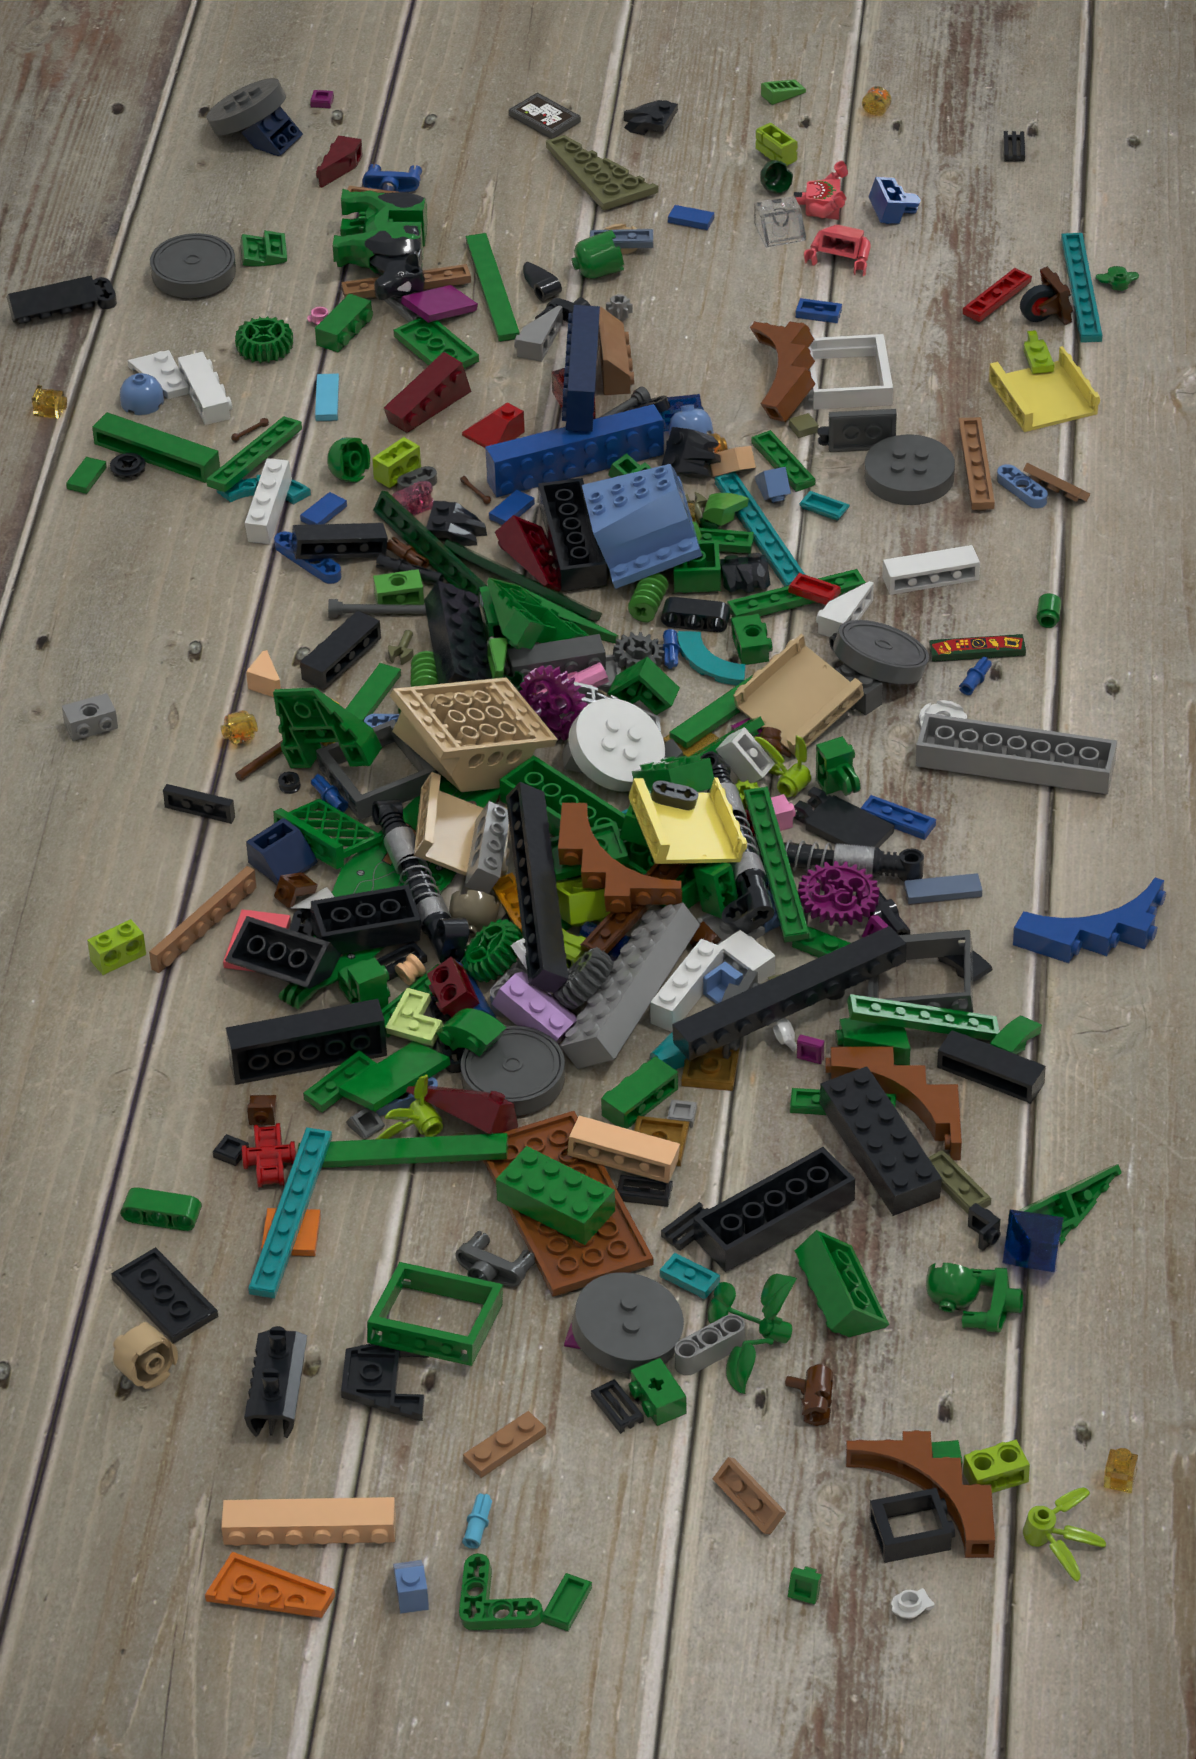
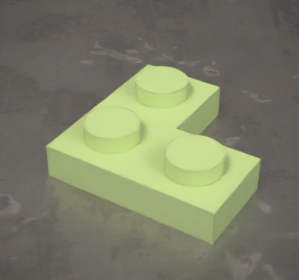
M406 988L385 1027L387 1034L433 1046L438 1038L436 1031L443 1026V1022L439 1019L424 1016L432 1000L430 994Z

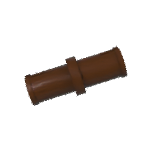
M392 537V540H388L387 550L393 552L399 558L405 559L410 564L424 568L428 567L429 560L415 552V548L410 545L406 546L395 537Z

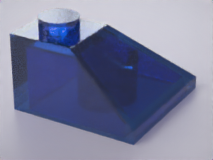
M1010 1209L1002 1263L1056 1272L1064 1217Z

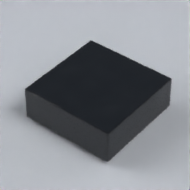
M226 1134L213 1150V1158L236 1166L242 1159V1146L246 1145L249 1148V1143Z

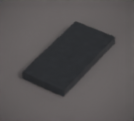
M156 1247L111 1273L112 1280L173 1344L219 1317L218 1310Z

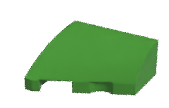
M733 493L709 495L702 518L722 526L734 520L736 511L748 506L749 498Z

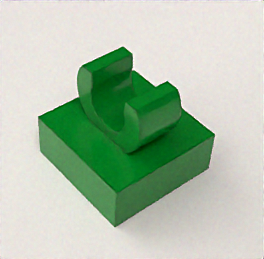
M805 1566L804 1569L794 1567L790 1575L788 1597L815 1605L819 1598L822 1574L816 1573L817 1569Z

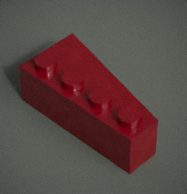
M445 352L439 355L384 407L388 422L408 433L472 392L463 363Z

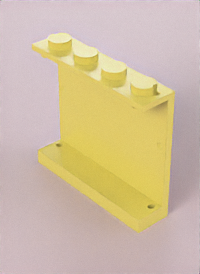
M1063 346L1059 347V361L1053 362L1054 372L1032 374L1031 369L1027 368L1005 373L999 362L990 363L989 382L1024 432L1097 415L1100 402L1098 392L1094 391L1090 381L1084 377L1080 367L1076 366L1072 356L1066 352Z
M634 778L628 798L655 864L730 863L741 861L743 852L747 849V841L740 831V824L734 817L732 805L728 803L725 789L722 788L718 778H714L710 793H698L696 806L692 810H683L654 802L651 799L644 779Z

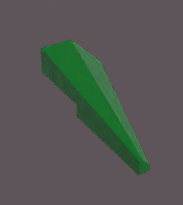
M524 588L540 599L543 607H547L550 611L551 609L559 612L558 618L572 621L589 636L600 634L602 641L616 643V639H619V635Z
M1119 1164L1103 1169L1009 1214L1008 1216L1017 1239L1043 1260L1050 1259L1057 1246L1065 1242L1067 1234L1079 1225L1097 1203L1096 1199L1101 1193L1108 1190L1110 1182L1122 1173Z

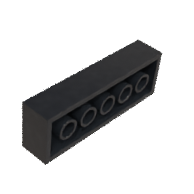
M583 478L538 483L539 507L561 591L607 585L606 561L593 534L582 488L584 484Z
M438 581L424 599L438 683L445 684L492 679L478 596L472 592L458 589L452 584Z
M378 999L226 1027L229 1060L235 1085L341 1065L358 1051L370 1059L387 1056L385 1021Z
M867 1066L820 1084L819 1104L892 1216L940 1198L942 1177Z
M821 1147L694 1217V1240L727 1272L854 1201L855 1178L824 1147Z

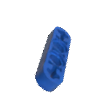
M283 531L275 535V549L279 553L327 584H334L341 580V567L337 562L330 558L295 559L291 545L292 533ZM313 561H320L318 564H311Z

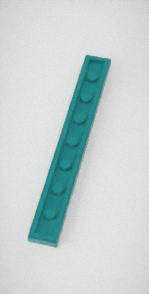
M1083 233L1061 234V242L1080 342H1102L1103 335Z
M732 472L715 477V485L721 493H733L749 498L748 506L736 511L735 514L747 532H754V543L762 555H765L768 564L783 586H789L799 573L805 574L737 473Z
M306 1127L248 1288L250 1295L276 1298L332 1140V1131Z

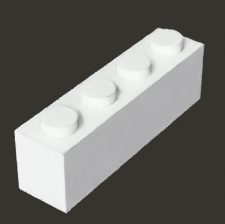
M203 352L178 357L179 370L188 385L189 394L204 424L208 425L229 420V410H232V402L230 397H226L224 385L219 384V377L217 372H213L211 360H207Z
M266 459L245 520L248 542L271 543L292 481L289 460Z
M972 545L883 560V580L890 595L979 580L980 561Z
M701 939L651 1001V1024L673 1032L672 1024L684 1019L703 995V977L723 963V947Z

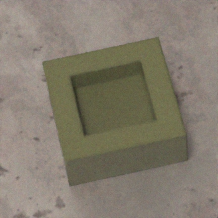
M809 413L789 419V427L798 438L817 433L819 425Z

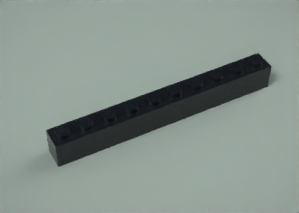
M519 782L506 796L522 933L525 939L528 982L532 986L554 994L561 986L566 984L569 974L551 848L547 805L543 791Z
M890 926L673 1023V1043L689 1061L703 1056L714 1049L727 1045L736 1039L834 996L841 991L900 966L906 962L907 943Z

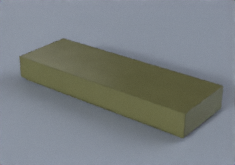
M944 1150L928 1157L942 1177L941 1188L967 1214L969 1208L975 1203L983 1208L991 1205L992 1198Z

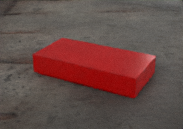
M799 573L789 585V593L827 605L829 601L839 596L841 587Z

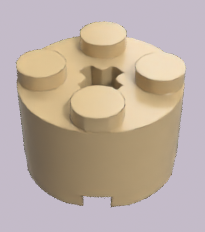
M143 1322L129 1330L126 1334L118 1336L113 1343L115 1348L113 1356L115 1367L136 1386H143L145 1389H151L162 1384L170 1376L168 1371L171 1365L176 1366L178 1360L176 1346L147 1322Z

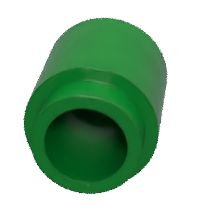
M1047 593L1041 595L1038 599L1036 618L1042 627L1052 628L1060 620L1061 599L1055 594Z

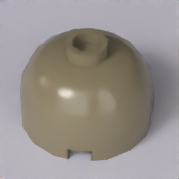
M459 890L451 895L449 913L451 918H466L469 925V935L473 936L476 935V932H480L483 926L487 927L490 922H496L500 903L499 901L495 903V897L481 891L467 890V894L460 895Z

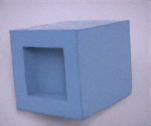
M723 962L703 977V995L716 1004L720 1003L729 983L739 986L743 979V974L727 962Z

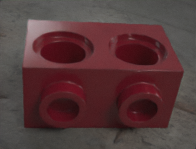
M448 958L427 973L431 982L429 989L438 998L436 1005L444 1015L449 1014L453 1017L462 1009H473L480 1004L465 969L454 958Z

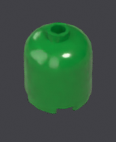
M608 230L578 242L574 249L575 257L571 258L574 270L579 269L581 275L587 279H596L624 271V261L620 246L615 247L612 240L616 238L614 232Z

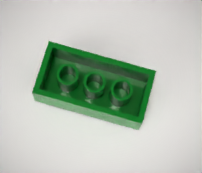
M528 1146L496 1178L497 1201L584 1245L587 1244L615 1212L614 1189Z

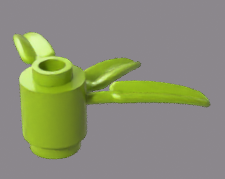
M796 735L795 757L798 761L788 770L783 765L785 760L782 755L768 741L761 737H754V740L776 763L768 773L776 776L781 775L777 783V789L781 795L784 794L787 798L796 796L811 782L810 770L805 765H802V762L805 763L807 761V748L802 737Z
M427 1074L417 1080L414 1089V1098L417 1100L411 1103L409 1109H393L384 1117L385 1119L411 1120L404 1124L398 1122L392 1125L376 1139H390L413 1124L420 1134L426 1137H434L443 1129L442 1118L432 1104L424 1101V1096L428 1092Z
M1084 1487L1074 1489L1055 1501L1056 1507L1053 1510L1045 1506L1031 1508L1023 1527V1536L1029 1545L1040 1547L1048 1541L1051 1543L1049 1545L1050 1549L1071 1578L1077 1582L1080 1580L1081 1574L1072 1553L1062 1540L1055 1541L1052 1533L1063 1535L1068 1540L1102 1548L1106 1547V1542L1102 1537L1085 1529L1066 1525L1064 1530L1054 1528L1056 1513L1059 1511L1067 1512L1090 1495V1491Z

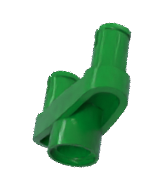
M995 1267V1270L971 1268L973 1270L972 1276L976 1279L978 1275L981 1277V1286L994 1287L990 1310L987 1312L964 1310L962 1328L986 1329L987 1332H1000L1008 1313L1022 1312L1023 1289L1009 1288L1007 1268Z

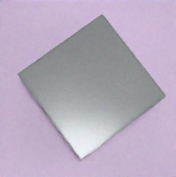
M671 1100L667 1119L689 1122V1127L693 1128L697 1102Z

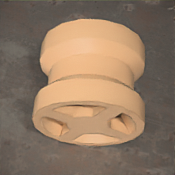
M411 953L406 957L405 962L398 963L395 966L398 976L409 986L415 982V978L418 976L422 977L426 973L422 962Z

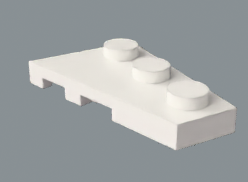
M169 350L127 360L128 367L132 371L136 370L139 373L155 377L161 384L163 395L167 399L189 394L188 385Z

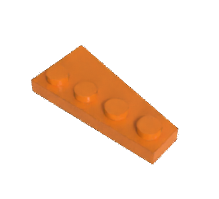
M232 1552L207 1590L205 1598L207 1602L322 1618L335 1597V1589Z

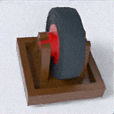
M1048 266L1040 269L1042 285L1032 287L1023 295L1020 301L1022 315L1031 322H1040L1055 314L1064 325L1072 323L1071 313L1073 308L1069 302L1071 293L1066 284L1063 285L1056 272L1053 273Z

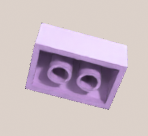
M525 972L515 973L499 989L492 1002L495 1008L517 1026L537 1029L553 1038L558 1045L566 1038L565 1034L577 1021V1016L562 1006L549 992L530 985L528 975Z

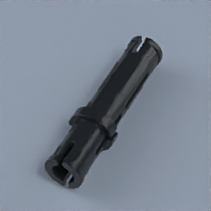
M379 554L376 560V568L392 573L419 569L422 582L434 586L438 581L443 582L444 580L443 573L410 564L402 558L394 559Z

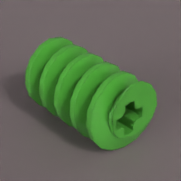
M656 573L639 580L637 588L628 603L629 613L636 620L650 622L654 619L668 589V581L662 574Z
M423 651L416 654L411 660V687L439 684L433 652Z

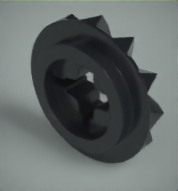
M135 453L120 454L111 460L110 471L113 472L114 477L120 476L122 479L126 477L132 479L133 476L138 477L141 472L145 471V459Z

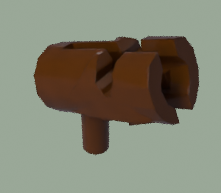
M817 1364L808 1368L806 1379L787 1376L785 1386L799 1389L802 1395H804L803 1398H800L804 1421L815 1426L829 1423L831 1408L827 1407H830L832 1403L833 1371L825 1365Z

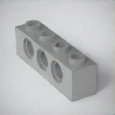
M488 801L475 822L465 887L489 894L501 875L509 825L507 809Z

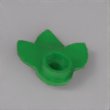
M1112 266L1108 268V273L1096 275V279L1099 282L1110 283L1113 290H1126L1129 288L1131 281L1139 278L1137 272H1127L1126 268L1122 266Z

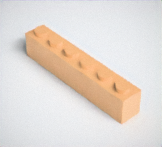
M394 1497L223 1500L221 1529L224 1545L382 1544L385 1542H395L396 1510Z

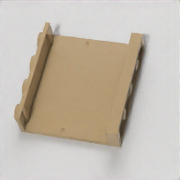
M800 634L796 639L790 640L784 650L779 654H775L764 668L757 670L745 685L739 686L733 696L736 707L747 717L753 719L761 716L765 724L761 727L762 729L763 727H773L781 730L782 740L780 744L795 756L796 735L803 738L807 748L864 696L862 683L858 679L854 678L851 682L848 681L805 645L804 635Z
M431 772L421 787L414 856L466 876L475 822L484 808L439 791L441 775ZM509 825L500 877L506 875L508 871L506 860L510 849L507 848L511 837Z

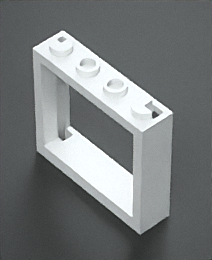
M884 334L814 338L815 340L808 347L813 359L875 356L880 386L818 389L815 364H813L809 371L816 384L808 393V401H812L813 410L893 405V384Z

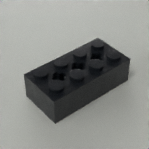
M409 884L311 901V925L315 937L329 942L340 954L420 941L421 919Z

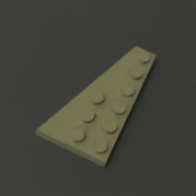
M565 135L546 140V148L603 211L658 193V185L654 183L648 184L645 182V178L629 174L628 169L606 157L604 159L598 157L597 152L593 150L587 151L583 149L582 144Z

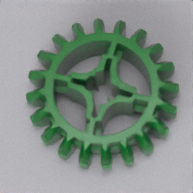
M259 316V319L251 318L250 322L244 321V324L239 326L235 335V346L239 355L244 356L245 360L251 359L252 363L259 361L260 364L265 361L270 363L272 360L278 361V358H285V354L290 353V349L293 348V332L289 324L285 323L284 320H278L277 317L269 318L267 316L266 318H261Z
M499 919L496 922L492 921L489 926H483V929L480 932H476V936L470 939V944L466 946L461 962L466 972L479 982L485 981L486 983L491 979L496 980L499 975L503 976L504 972L510 969L513 963L517 962L518 956L511 945L523 938L520 928L507 919Z

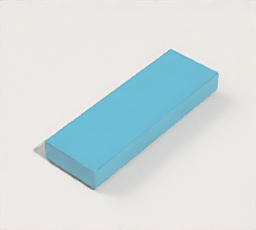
M339 373L317 374L316 421H337Z

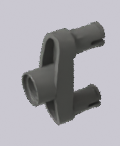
M477 1231L467 1243H463L455 1253L456 1259L462 1267L468 1270V1277L500 1283L508 1287L518 1286L525 1278V1273L536 1263L534 1254L531 1252L528 1254L527 1250L522 1251L514 1262H509L484 1251L483 1249L490 1243V1238L486 1233L482 1234V1231Z

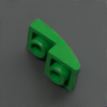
M1020 1015L1008 1023L990 1044L1018 1054L1025 1050L1027 1040L1041 1033L1042 1024Z

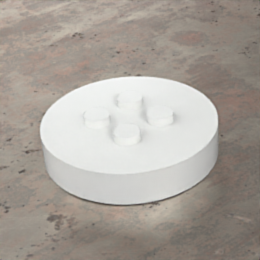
M605 698L591 702L581 711L569 731V747L578 767L592 781L610 790L630 791L633 783L632 771L640 769V765L644 763L661 762L660 759L665 757L664 740L655 722L643 710L624 700Z

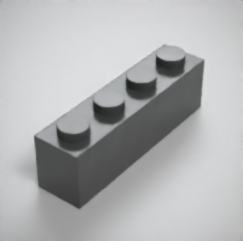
M600 634L535 644L532 650L523 647L521 649H507V663L510 667L511 677L515 676V671H519L526 676L529 672L542 665L545 668L551 665L553 670L560 667V673L562 674L565 671L568 673L580 672L600 662L606 670V652Z

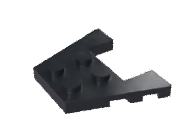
M374 1344L347 1348L345 1351L341 1398L417 1421H423L424 1394H396L400 1357H429Z

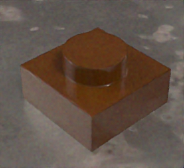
M702 921L689 943L695 947L701 939L717 945L722 939Z

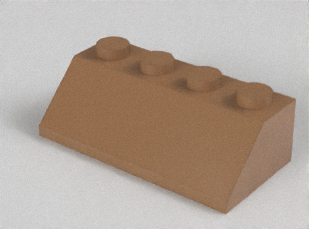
M600 307L598 347L604 395L631 394L630 385H634V371L631 347L629 345V332L624 331L623 322Z

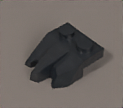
M657 100L640 105L634 109L624 111L623 119L628 123L624 128L630 133L644 136L648 130L664 133L678 111V104L667 100Z
M672 427L661 466L671 464L676 474H683L691 478L711 477V471L708 469V466L721 462L720 455L712 453V450L719 445V442L713 436L699 431Z
M447 501L433 502L426 528L435 537L449 538V541L462 546L477 545L476 537L487 536L485 523H482L476 515L459 503Z
M750 553L746 557L728 555L724 557L725 559H720L723 586L727 591L735 592L741 589L746 593L754 592V588L766 589L771 585L768 562L765 555Z

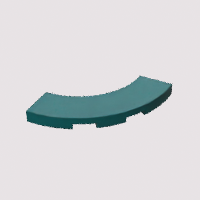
M256 475L257 478H242L228 491L222 492L217 490V493L230 503L240 498L254 496L261 475ZM292 480L285 500L294 505L309 497L311 489Z
M678 631L680 653L695 671L701 675L711 676L717 682L737 686L745 680V664L728 662L712 654L703 644L701 632Z

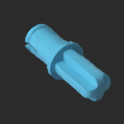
M480 1493L476 1496L472 1512L467 1516L468 1526L462 1543L468 1548L477 1549L480 1547L484 1529L489 1525L487 1518L492 1499L488 1494Z

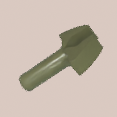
M695 492L696 502H693L689 499L688 494H686L689 510L693 511L699 524L700 518L703 517L701 508L706 507L707 499Z
M411 630L404 631L398 646L388 645L389 659L392 664L395 657L402 654L400 657L401 665L414 657L413 649L408 648L413 636Z

